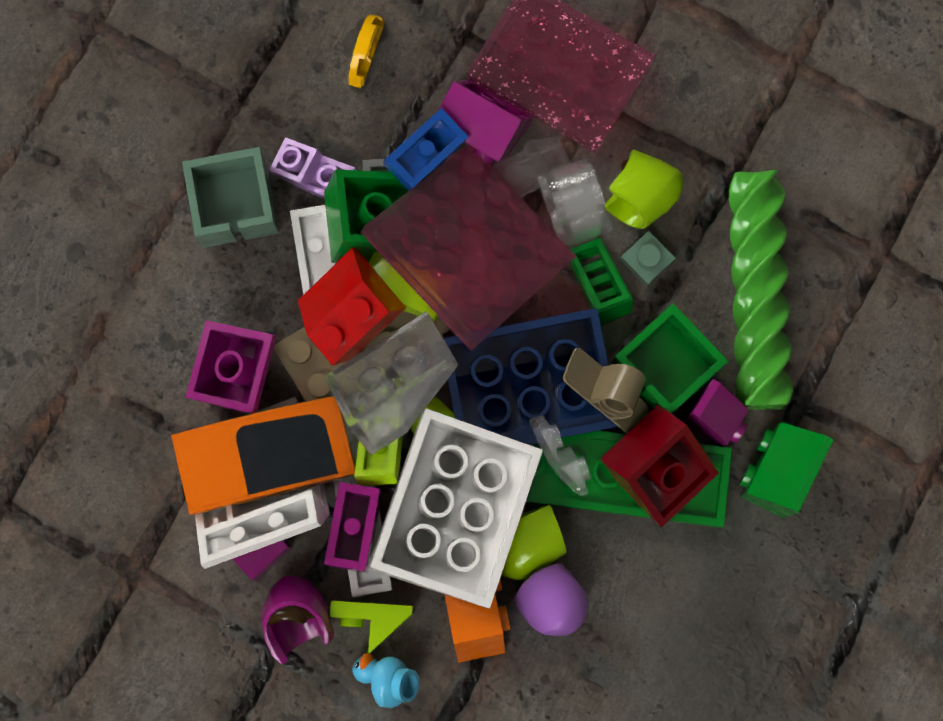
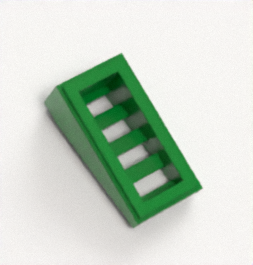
M601 237L565 251L567 260L588 308L598 309L601 325L632 312L633 298ZM599 255L600 260L587 264L585 266H582L580 263L586 259ZM605 269L606 273L588 279L587 276ZM606 285H612L611 288L601 291L599 293H595L594 291Z

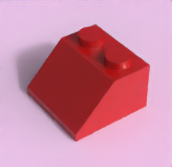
M352 247L298 300L306 335L332 366L352 360L406 309L404 304L356 247Z

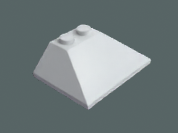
M294 397L259 410L257 413L297 404L298 401ZM324 484L281 496L274 495L245 504L230 505L195 515L201 566L206 569L320 527L330 516Z

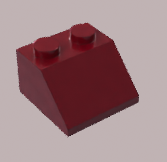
M657 405L600 459L616 482L661 528L719 474L688 426L660 405Z

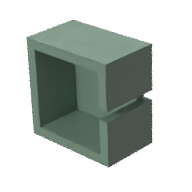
M260 147L182 161L194 234L202 248L237 242L236 234L239 233L242 234L244 240L279 234L266 160Z

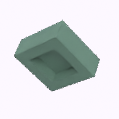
M648 231L621 256L620 261L647 287L676 258Z

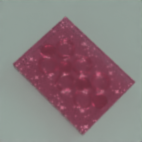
M512 0L466 72V79L597 154L654 62L656 55L560 0Z

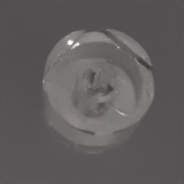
M588 157L543 172L544 175L537 177L559 246L566 244L571 246L613 231L610 216H606L604 211V204L606 203L599 182Z

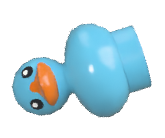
M365 653L353 664L352 672L354 677L363 684L371 683L373 697L380 707L394 708L403 702H411L418 693L419 676L417 672L413 669H408L405 663L396 657H385L377 661L372 654Z

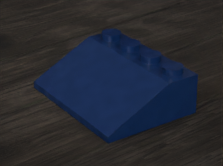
M597 308L439 339L454 418L525 444L618 427L563 380L564 372L575 348H581L602 367L609 366Z

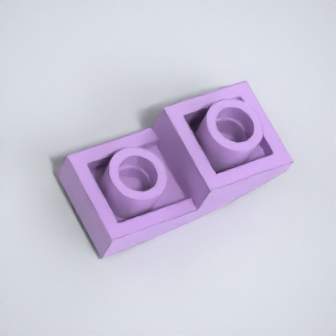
M285 137L269 172L300 189L325 199L324 191L335 169H357L323 156L318 149Z

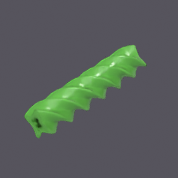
M778 170L735 172L729 188V204L734 215L730 227V240L735 252L731 276L737 291L733 302V318L738 328L734 342V355L736 363L740 368L736 378L735 393L737 399L748 411L762 409L784 410L786 409L784 406L788 405L793 394L792 380L784 369L790 359L792 348L789 338L782 330L789 319L790 305L780 291L788 278L789 272L786 261L778 253L787 237L785 224L777 216V212L782 207L786 197L783 186L774 178Z

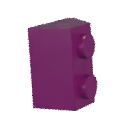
M471 80L453 81L438 109L442 108L468 135V139L465 142L474 147L472 153L491 164L494 159L498 162L507 159L535 118Z
M206 320L185 398L242 413H257L277 336Z

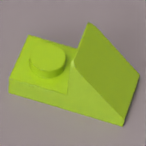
M331 601L330 617L339 618V626L363 628L364 620H370L368 653L373 652L405 623L414 612V606Z

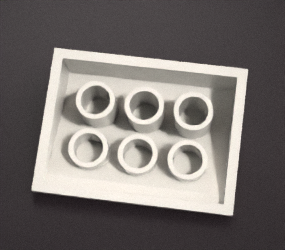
M425 409L416 428L368 569L490 609L543 450Z

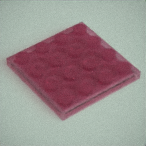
M468 144L413 189L367 223L360 233L472 351L567 267L576 256L492 166L473 153L474 147Z

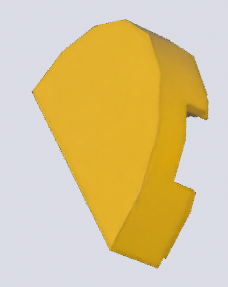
M369 14L362 25L350 64L349 85L362 88L365 84L385 25L383 17Z

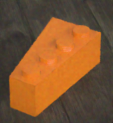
M499 580L496 592L502 591L501 580ZM445 595L458 663L505 653L503 631L510 630L506 605L498 607L495 595L490 609Z

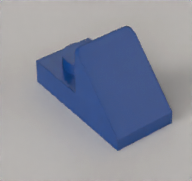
M441 108L384 160L383 164L411 192L429 174L435 173L468 139V135Z

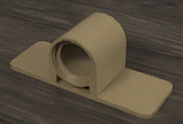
M581 348L573 350L563 375L564 382L624 432H630L647 416L649 410L648 405L639 398L646 381L645 375L638 369L625 364L602 367Z

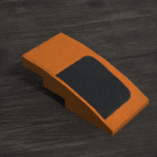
M338 396L262 411L171 435L189 515H198L230 505H241L274 495L281 496L355 475L356 466Z

